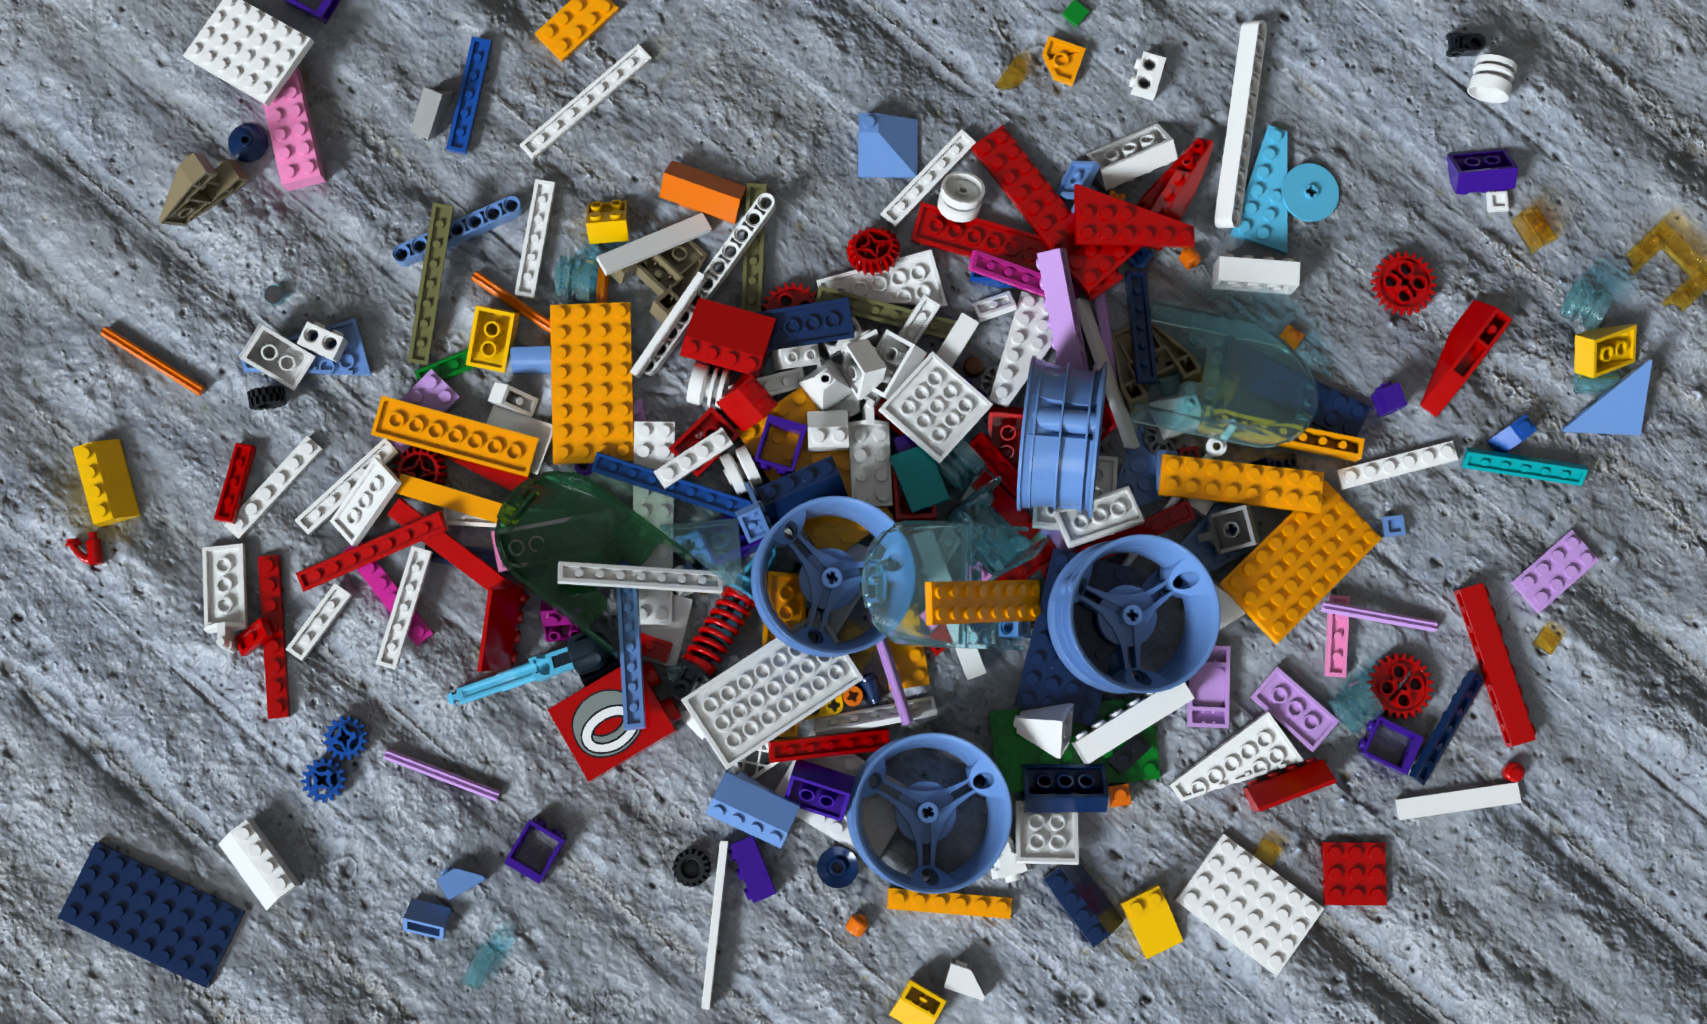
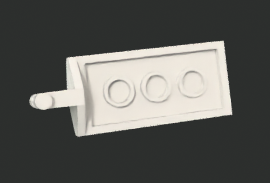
M868 399L861 410L862 420L848 423L851 497L870 503L875 507H892L889 422L874 420V400Z
M241 543L203 547L204 631L207 633H217L216 644L230 653H235L237 651L234 639L235 632L248 628L245 545Z

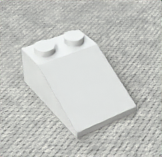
M259 323L238 357L295 391L316 356Z

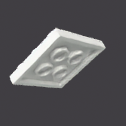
M1016 801V863L1078 865V812L1024 813L1023 801Z

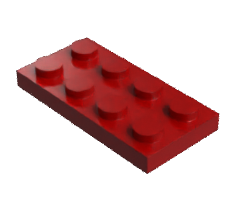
M1082 245L1068 258L1071 277L1089 295L1142 247Z

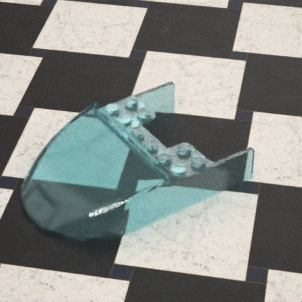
M1153 302L1150 309L1151 321L1188 328L1190 344L1207 350L1202 382L1187 381L1181 385L1177 407L1174 411L1136 403L1130 416L1131 422L1257 448L1276 447L1278 444L1289 443L1299 437L1310 426L1319 403L1317 382L1307 363L1285 340L1266 327L1236 314L1233 317L1166 303Z
M906 520L893 524L891 528L883 531L874 541L875 545L871 553L867 554L863 567L862 594L865 608L869 609L872 616L870 620L877 630L884 633L890 641L904 646L1025 650V646L996 645V622L926 625L925 582L981 581L982 565L991 566L997 561L999 531H1029V527L931 520Z

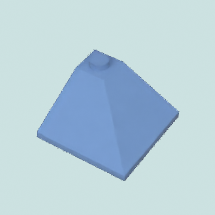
M859 113L858 178H915L918 168V120L881 113Z

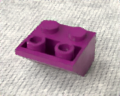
M582 592L541 595L540 614L546 642L567 641L570 636L586 631L585 606Z

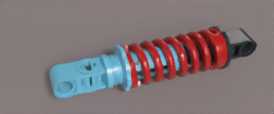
M775 548L771 553L772 557L769 559L767 573L776 561ZM754 557L747 564L743 574L737 575L735 584L728 583L724 586V590L721 593L722 598L718 599L715 603L716 607L710 610L711 617L705 618V626H701L698 629L699 635L693 637V644L688 645L687 654H683L677 660V664L682 668V671L671 687L672 697L677 703H683L681 699L692 693L701 680L704 682L712 680V675L717 669L710 662H722V658L716 654L717 651L727 654L728 649L725 647V644L732 645L734 643L730 636L739 635V630L736 627H743L745 625L742 617L749 618L751 615L750 610L755 609L751 590V569ZM678 688H685L687 690L683 696L675 694Z

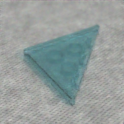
M738 518L660 525L661 531L666 533L702 565L712 571L719 579L736 591L737 594L744 596Z

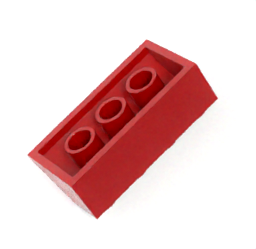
M1316 757L1305 760V764L1298 767L1297 764L1286 767V772L1278 774V771L1266 775L1267 779L1259 781V779L1249 781L1247 782L1248 786L1244 787L1243 790L1251 810L1261 812L1337 783L1336 778L1323 759L1317 760Z

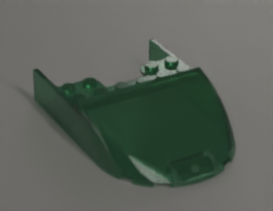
M560 470L543 472L542 475L532 479L528 478L508 495L497 515L495 544L500 559L508 571L545 604L616 658L619 655L617 651L590 630L607 608V599L597 591L599 586L557 584L559 561L617 565L623 558L629 564L639 566L647 560L659 544L664 543L692 565L695 562L689 551L598 483L576 472H560Z

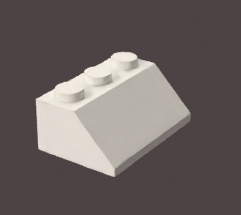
M886 329L876 346V350L881 360L885 362L887 370L883 382L872 391L888 400L922 363L927 352Z

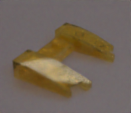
M1661 220L1625 254V258H1630L1633 267L1630 269V273L1634 275L1659 250H1662L1688 277L1661 304L1666 307L1669 304L1678 306L1680 311L1683 312L1707 289V262L1664 220Z

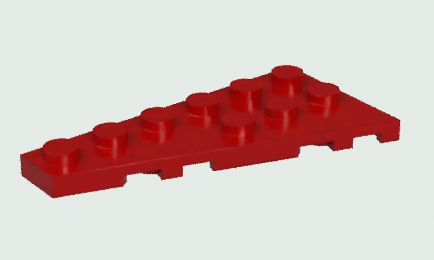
M1079 184L1074 185L1075 245L1195 247L1194 226Z

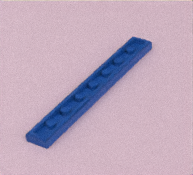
M597 452L591 468L593 473L737 518L735 511L752 504L750 500L684 479L664 489L654 474L655 470Z

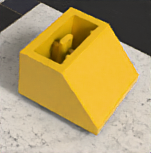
M627 200L595 201L587 204L586 227L589 244L629 241Z
M909 978L889 1015L904 1024H934L947 1001L942 996Z

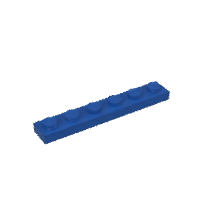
M472 36L446 150L449 152L467 155L492 48L491 40Z

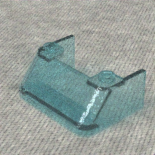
M1000 476L974 491L954 508L948 516L951 526L984 568L993 576H1001L1037 557L1049 540L1046 536L1032 544L1024 535L1018 534L1010 537L987 507L994 501L992 492L1001 482L1002 478Z

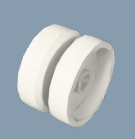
M963 171L951 172L946 175L942 181L941 192L937 201L940 213L949 220L961 223L977 218L985 195V186L982 180L974 174Z
M745 445L735 449L738 462H735L730 453L719 456L730 486H733L738 497L748 492L744 484L745 479H748L752 488L764 485Z

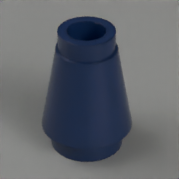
M874 672L863 675L864 679L860 681L859 685L871 704L880 702L882 698L878 676H875Z

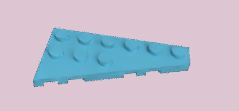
M1271 125L1267 126L1245 189L1240 225L1237 228H1232L1230 236L1284 255L1288 253V210L1282 200L1281 186L1287 174V131Z

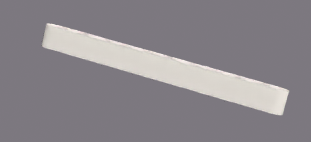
M1264 20L1243 22L1241 26L1214 217L1215 225L1219 229L1237 228L1241 222L1267 36V25Z
M763 193L758 196L703 272L707 280L713 282L712 287L704 289L702 286L696 296L711 300L774 213L776 203L771 194ZM764 200L772 202L768 208H763L761 204ZM753 216L760 217V221L757 224L750 223V219ZM741 232L748 233L746 240L738 239ZM730 248L736 249V254L732 257L726 255L727 250ZM722 264L725 266L723 272H715L717 265ZM690 304L685 313H689V319L685 322L679 320L674 329H677V335L674 338L668 337L663 344L666 347L665 352L655 355L652 360L654 367L649 371L645 370V375L653 376L658 373L684 337L695 309L694 305Z

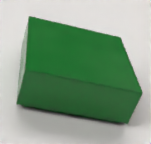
M1073 0L1061 16L1077 28L1090 11L1078 1Z

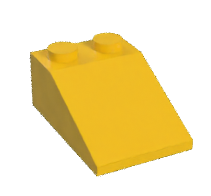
M476 305L466 365L506 373L510 359V347H513L517 335L520 312L486 305Z
M1637 324L1590 329L1576 334L1574 373L1596 378L1635 363Z
M1155 884L1119 902L1146 959L1183 942L1173 914L1159 885Z

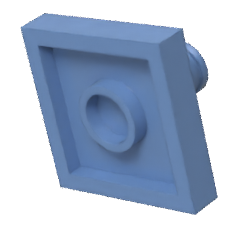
M1072 161L1055 192L1061 199L1074 200L1075 184L1098 191V188L1092 185V182L1101 165L1096 161Z

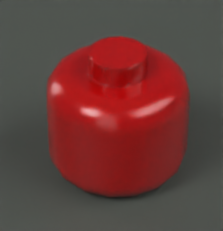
M1508 762L1503 766L1502 776L1506 781L1519 782L1524 778L1525 769L1520 763Z

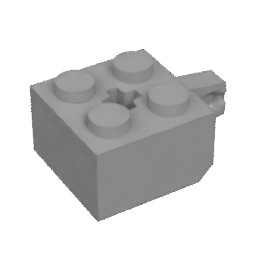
M1243 505L1207 515L1210 524L1207 527L1208 532L1197 535L1199 543L1210 541L1211 545L1215 544L1217 555L1260 544L1250 505ZM1233 526L1237 527V531H1235V534L1230 533V529L1233 528Z

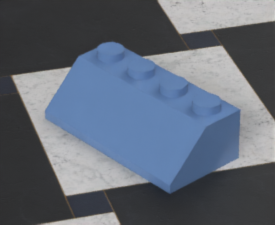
M726 770L706 814L781 849L801 804Z

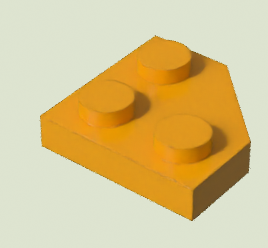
M1048 36L1042 58L1053 80L1073 86L1086 48Z

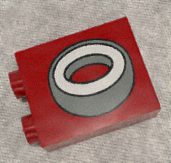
M650 661L643 665L646 712L645 729L629 731L624 729L621 666L547 709L588 782L597 780L678 732L674 723L682 719V715L671 697L662 702L653 687L662 683Z

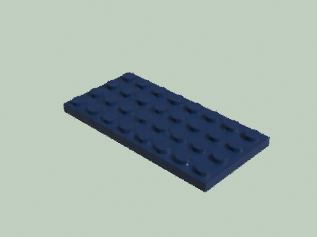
M1053 548L1039 603L1041 613L1034 622L1014 707L1031 710L1072 703L1074 704L1073 722L1092 726L1096 722L1103 691L1082 682L1066 668L1054 649L1048 630L1047 609L1053 584L1064 566L1077 555V553ZM1099 559L1093 563L1088 585L1104 592L1117 586L1129 585L1133 568ZM1087 592L1083 594L1084 597L1098 604L1100 599ZM1074 603V624L1080 645L1090 661L1103 673L1107 674L1114 644L1107 641L1100 633L1096 624V614L1082 603Z
M98 841L95 842L58 918L202 987L209 988L246 911Z

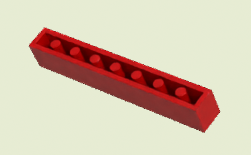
M1479 583L1454 591L1506 747H1513L1536 740V729L1533 723H1530L1528 706L1521 697L1523 691L1520 684L1516 682V670L1510 664L1508 658L1509 650L1501 638L1503 632L1496 623V611L1490 605L1488 599L1490 595L1487 587L1483 583Z

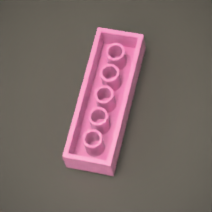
M297 67L268 107L263 104L281 184L287 191L326 182L301 71Z

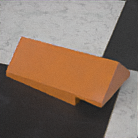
M672 160L664 172L659 198L677 203L680 207L735 224L747 186Z

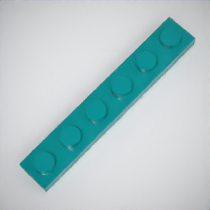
M1470 447L1466 448L1461 462L1462 468L1578 486L1583 485L1588 473L1587 465Z

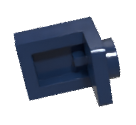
M1142 247L1127 262L1134 268H1143L1150 263V258L1154 253Z

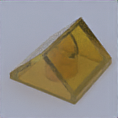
M1538 206L1522 211L1511 220L1512 225L1531 254L1558 239Z

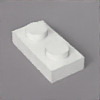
M1010 291L972 303V308L979 323L1017 310Z

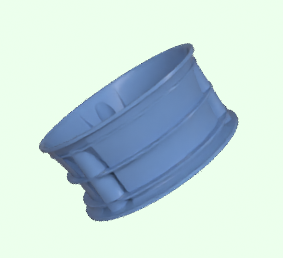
M1035 355L1032 356L1028 373L1020 440L1017 511L1043 506L1053 507L1054 511H1057V508L1079 510L1080 514L1084 510L1088 512L1089 518H1092L1102 435L1107 362H1104L1100 370L1096 371V365H1094L1093 371L1072 369L1071 362H1068V366L1064 367L1046 362V360H1040Z
M820 497L802 503L790 510L766 533L757 548L752 564V596L759 616L766 627L787 646L812 656H843L876 645L890 635L900 624L909 609L915 589L914 558L909 543L901 529L879 508L852 497ZM821 516H834L845 518L861 525L878 540L883 548L878 560L855 562L851 556L839 549H816L800 534L805 520ZM785 528H788L792 531L793 535L791 539H787L785 537ZM797 539L811 555L805 558L792 542ZM787 546L801 564L798 576L799 588L804 598L810 603L806 627L797 631L791 629L778 615L768 592L767 569L774 548ZM886 560L893 563L894 568L892 571L885 569L884 563ZM878 564L879 572L860 576L859 568ZM832 573L835 581L830 584L826 575L828 576ZM881 576L887 583L891 584L889 600L883 613L867 631L853 639L834 643L832 638L823 632L831 610L839 609L850 603L856 596L861 582ZM817 608L823 609L818 629L811 628ZM808 633L816 635L815 643L809 640Z
M1130 535L1092 545L1079 552L1064 566L1057 576L1050 593L1047 609L1048 630L1060 660L1074 676L1087 685L1101 691L1117 694L1156 693L1172 689L1186 682L1208 660L1219 633L1220 603L1216 587L1209 572L1202 562L1187 548L1161 536ZM1109 554H1137L1161 566L1159 571L1160 582L1145 590L1133 585H1122L1104 592L1088 585L1093 563ZM1175 578L1177 580L1176 587L1173 586V581ZM1162 587L1166 590L1164 594L1155 600H1152L1150 597ZM1084 592L1100 599L1098 604L1084 597ZM1170 596L1182 598L1185 624L1177 650L1171 659L1159 670L1151 672L1141 669V643L1145 642L1155 629L1157 622L1156 609ZM1080 602L1096 614V624L1102 636L1110 643L1116 645L1120 670L1109 676L1098 669L1081 647L1074 624V603ZM1127 613L1132 614V618L1127 617ZM1127 647H1130L1131 668L1128 665Z
M922 733L902 737L876 750L856 773L846 810L849 834L861 859L874 873L884 880L919 893L940 894L952 892L980 879L993 867L1007 844L1012 824L1010 793L997 765L985 752L971 742L944 733ZM933 748L956 756L967 766L965 769V779L946 788L930 781L915 782L904 788L885 779V762L907 750ZM871 775H874L877 779V783L873 787L869 785ZM976 775L981 776L983 779L980 787H977L973 782ZM882 784L900 793L897 800L879 790ZM968 784L971 790L953 799L950 793ZM876 793L893 805L895 822L898 829L904 836L914 841L916 867L909 870L906 874L887 865L871 846L863 823L864 798L871 797ZM974 793L981 797H986L988 810L987 824L984 836L976 851L966 862L948 873L936 868L935 853L937 841L947 836L956 821V807ZM930 808L931 816H925L924 818L923 814L925 813H922V810ZM922 843L928 844V865H923ZM927 869L930 872V878L924 881L922 871Z

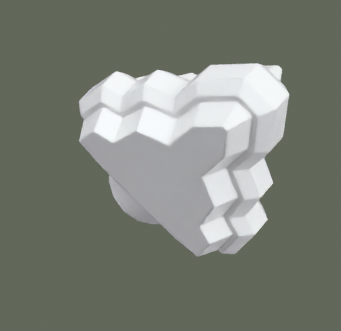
M1010 836L1002 854L991 868L992 880L1005 878L1006 883L1022 879L1021 873L1032 870L1031 864L1016 863V848Z

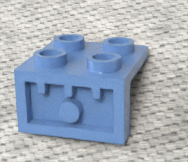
M746 482L744 484L753 504L735 511V514L750 544L766 535L770 530L768 526L771 525V521L767 513L763 515V512L766 510L762 501L756 500L760 498L756 488H751L749 483Z

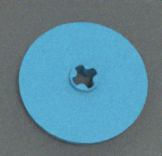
M1305 163L1294 167L1286 174L1281 186V195L1286 209L1294 217L1306 222H1317L1325 219L1335 210L1339 200V189L1335 178L1327 169L1317 164ZM1309 189L1310 192L1314 193L1311 197L1310 194L1306 192Z

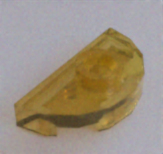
M1018 54L998 80L995 88L1000 90L1015 89L1023 82L1026 66Z

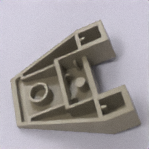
M190 153L185 156L184 161L178 166L159 217V222L161 224L185 226L237 192L250 178L237 160L224 159L214 169L205 154Z
M690 240L610 275L622 285L632 275L636 274L659 296L653 301L650 313L663 324L693 278L700 271L708 254L693 240Z
M1151 321L1157 383L1176 375L1184 390L1203 382V369L1194 355ZM1129 325L1111 335L1120 391L1130 415H1133L1149 407L1148 394L1145 389L1155 384H1136Z

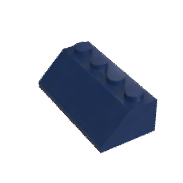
M832 455L756 488L772 527L790 510L809 500L827 496L848 497Z
M1023 764L1022 797L1024 813L1107 812L1109 794L1105 764Z
M1080 861L1078 865L1059 864L1041 878L1093 948L1110 936L1124 922Z

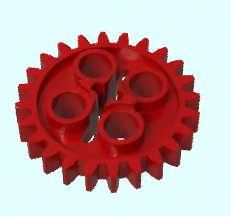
M1398 251L1394 257L1392 254H1389L1387 260L1383 258L1380 261L1382 265H1376L1377 271L1372 273V276L1376 279L1370 281L1375 287L1371 291L1377 292L1373 298H1380L1379 306L1382 304L1386 305L1384 311L1391 308L1392 315L1399 311V315L1403 316L1406 311L1407 315L1410 316L1413 311L1417 314L1420 312V308H1426V303L1432 301L1429 296L1436 294V292L1431 290L1437 286V284L1432 283L1436 276H1430L1434 269L1426 268L1429 262L1421 263L1422 256L1419 259H1415V253L1408 257L1407 251L1402 256ZM1400 267H1406L1408 270V274H1404L1401 271ZM1385 280H1392L1393 287L1388 286ZM1403 281L1406 282L1405 286L1401 285ZM1414 281H1418L1421 284V289L1414 286ZM1399 294H1404L1407 301L1400 300Z
M785 282L784 289L777 285L776 293L770 290L772 297L765 296V301L768 304H762L761 307L767 311L815 303L817 292L815 291L810 294V286L804 290L803 283L796 287L795 282H792L791 287H788ZM788 298L792 303L789 306H783L780 302L782 299Z
M1397 653L1392 654V659L1389 655L1384 656L1385 662L1381 659L1377 660L1379 666H1372L1375 672L1368 673L1372 680L1366 681L1367 684L1371 685V688L1366 689V691L1373 694L1368 699H1375L1376 701L1373 707L1380 706L1379 713L1387 711L1386 717H1391L1394 714V719H1399L1400 714L1403 719H1407L1408 714L1411 717H1415V711L1422 713L1423 711L1420 706L1428 707L1425 700H1432L1428 692L1434 691V689L1429 688V684L1434 683V681L1427 679L1431 673L1424 672L1427 666L1420 667V659L1413 662V655L1406 659L1405 653H1401L1400 657H1398ZM1396 666L1401 669L1400 677L1394 675V668ZM1410 671L1411 675L1404 681L1405 677ZM1412 679H1415L1418 683L1416 690L1410 686ZM1384 682L1390 687L1387 694L1382 691V684ZM1403 682V683L1401 684V687H1402L1403 689H1402V690H1397L1398 687H1399V686L1397 685V683ZM1395 692L1392 700L1389 701V697ZM1400 695H1403L1406 699L1404 706H1401L1398 702Z

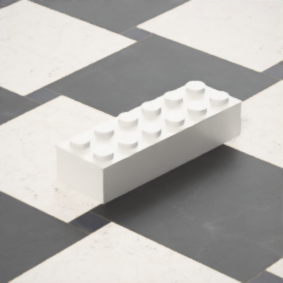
M1184 682L1177 687L1162 692L1144 693L1145 697L1143 699L1137 698L1127 703V709L1122 710L1121 708L1109 714V720L1105 721L1103 719L1093 724L1091 731L1087 732L1085 730L1075 735V741L1071 742L1083 763H1091L1195 699L1186 683Z

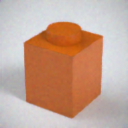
M1128 784L1108 786V807L1132 804Z

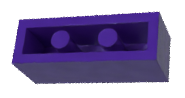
M750 836L731 844V849L728 850L732 862H737L739 868L736 869L740 881L744 880L747 888L744 889L747 899H752L753 903H756L776 894V888L755 837Z

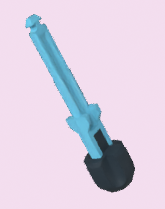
M585 631L570 636L567 640L568 645L565 648L544 655L529 658L527 663L456 688V694L452 691L448 694V703L457 705L456 701H459L463 705L533 681L543 682L553 676L574 669L580 675L594 672L607 664L611 657V644L603 633L597 631Z

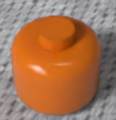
M1194 247L1184 248L1179 255V261L1184 268L1192 269L1201 262V255Z
M861 913L852 914L845 927L852 935L861 937L867 930L869 923L865 915Z

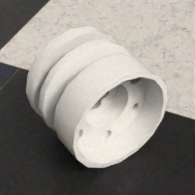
M1483 54L1475 59V66L1472 70L1474 75L1470 78L1468 84V94L1484 102H1506L1511 93V82L1515 78L1514 74L1517 71V64L1511 59L1500 55Z
M696 361L689 381L687 403L700 406L705 397L707 398V407L710 408L714 400L717 402L727 392L726 386L730 385V369L724 368L722 376H720V367L717 366L713 374H710L709 364ZM715 402V409L721 410V408Z

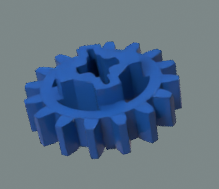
M340 716V722L333 719V726H326L329 733H323V736L328 737V740L323 742V744L329 745L326 751H333V758L340 755V760H345L346 756L348 760H353V754L356 757H360L359 750L366 751L363 744L369 743V740L365 739L369 732L363 731L366 725H359L360 719L357 718L353 721V716H348L347 720L344 716ZM348 724L355 727L357 732H353ZM338 729V733L334 736L335 731ZM346 735L350 736V739L343 741V737ZM357 740H359L357 746L354 748V744ZM339 744L342 746L344 752L340 751L335 745Z
M321 758V763L318 760H313L314 766L308 764L306 767L309 771L302 772L306 776V779L301 780V783H306L303 791L309 790L307 797L315 796V802H319L322 798V802L327 803L328 797L331 801L336 800L335 794L341 796L342 792L340 789L347 787L343 784V781L348 780V778L342 775L346 770L339 769L341 763L334 765V759H329L328 763L326 758ZM323 766L330 767L325 772L318 769ZM321 776H327V784H322L323 779ZM323 789H327L328 791H330V793L321 794L319 792Z

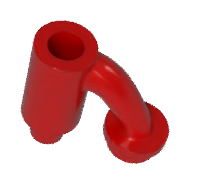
M97 532L88 533L89 540L86 541L87 554L78 547L81 546L79 538L66 540L67 544H65V547H70L76 557L83 563L90 566L104 564L101 539L97 538Z

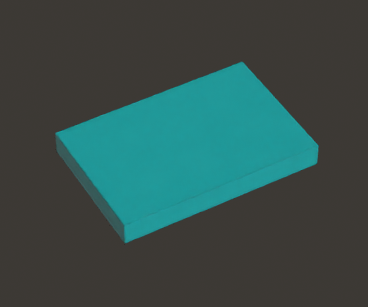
M918 446L889 457L911 514L949 501V495L934 459Z

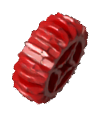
M875 225L872 229L866 226L865 231L859 229L858 235L853 234L847 246V257L852 268H856L858 273L863 271L865 276L868 273H871L872 276L875 273L882 275L884 270L889 273L890 267L895 268V262H899V255L901 253L900 242L895 233L891 234L890 229L884 231L883 226L879 229H876Z
M413 446L412 453L409 449H406V456L399 454L402 461L394 462L399 467L393 468L392 471L398 473V475H395L398 479L402 473L422 480L434 478L432 483L446 484L441 479L448 477L447 473L442 472L447 470L448 467L442 465L445 459L439 458L440 453H433L422 448L419 451L417 447ZM425 458L432 460L435 465V471L427 469ZM417 459L413 467H407L411 461ZM419 469L426 472L421 477L415 474L417 471H420Z

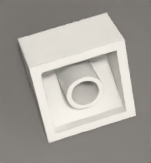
M868 339L846 345L840 371L859 401L883 382L887 370L885 362L881 360L876 348L871 345Z
M847 410L807 411L808 452L849 451Z

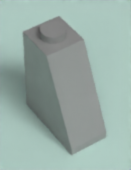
M439 84L424 87L410 130L411 133L416 134V138L427 141V139L436 137L456 91Z

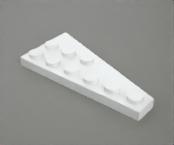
M1021 291L1017 310H1015L989 397V401L992 404L1008 408L1028 380L1032 356L1035 355L1038 359L1042 360L1052 347L1051 338L1053 336L1047 324L1049 315L1048 310L1044 307L1043 297Z

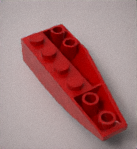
M1197 137L1143 195L1136 206L1180 221L1200 184L1214 142ZM1147 247V248H1151V249H1154V250L1161 251L1163 247Z
M1473 300L1449 332L1419 406L1436 418L1473 373L1513 319L1495 306Z

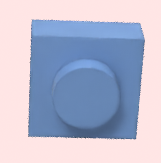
M1403 515L1381 518L1384 538L1406 535Z

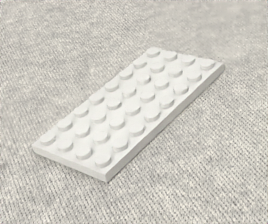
M819 610L815 614L811 628L818 629L822 616ZM808 618L804 619L791 629L797 631L799 629L805 628ZM826 622L823 632L831 637L834 643H838L839 640ZM808 633L809 640L815 643L816 635ZM775 638L682 698L681 701L727 770L864 678L848 654L837 657L812 656L796 651L778 638Z

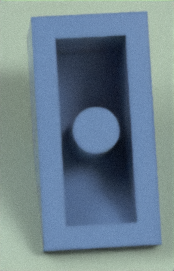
M451 866L441 871L442 876L437 878L448 900L454 899L488 879L485 874L460 867L453 869Z

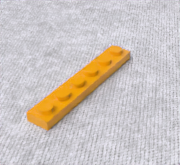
M888 887L887 909L1011 919L1012 897L950 892L927 894L908 889Z

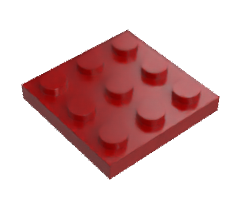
M1322 842L1323 905H1387L1385 843Z

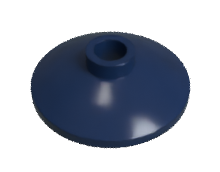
M251 123L242 124L231 132L228 147L236 159L242 162H254L260 159L267 151L268 137L265 131L258 125ZM249 138L248 143H243V140Z
M840 846L831 847L821 854L817 863V872L822 882L827 886L843 888L855 880L858 873V861L849 849ZM836 863H840L842 865V869L840 871H836L834 869V865Z

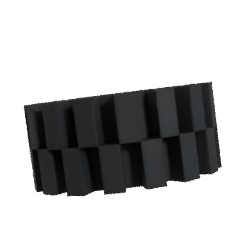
M262 386L261 388L247 391L249 408L251 410H269L270 408L275 409L287 404L285 389L282 386Z
M697 849L682 851L676 856L672 867L674 878H677V882L682 883L683 886L690 887L702 884L711 872V863L708 860V856L703 851ZM688 860H695L699 864V872L694 876H690L684 871V864Z

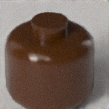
M969 357L963 365L964 373L970 378L978 377L983 371L981 359Z

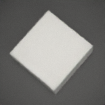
M1507 190L1488 191L1486 193L1487 212H1507L1509 210Z

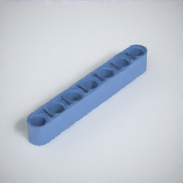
M508 196L452 221L447 249L520 217L523 213L521 202L515 196ZM511 204H518L515 210H508ZM493 212H499V216L497 218H490V215ZM475 220H481V224L478 227L472 226ZM463 228L461 234L454 235L455 229ZM428 232L406 241L393 249V258L400 266L408 267L424 260L425 249L419 252L417 248L419 245L427 243ZM403 252H407V257L403 260H400V254Z

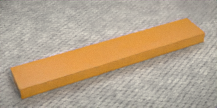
M400 474L399 480L402 484L395 492L397 494L511 528L515 526L519 508L409 475Z

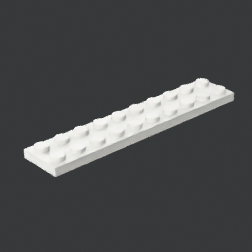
M634 421V464L657 470L674 459L675 455L668 448L675 443L676 423ZM633 485V529L635 531L637 566L673 569L674 498ZM638 589L640 624L673 625V591Z

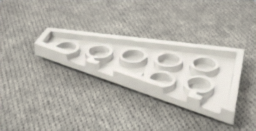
M932 249L899 258V262H895V268L890 267L889 273L885 270L882 271V275L875 273L872 276L871 273H868L865 276L863 271L858 273L857 270L816 280L818 288L823 286L893 305L916 306L923 294H926L941 304L940 307H948Z
M1265 711L1171 781L1169 786L1180 801H1185L1203 795L1206 792L1221 789L1227 785L1239 783L1304 760L1271 714Z

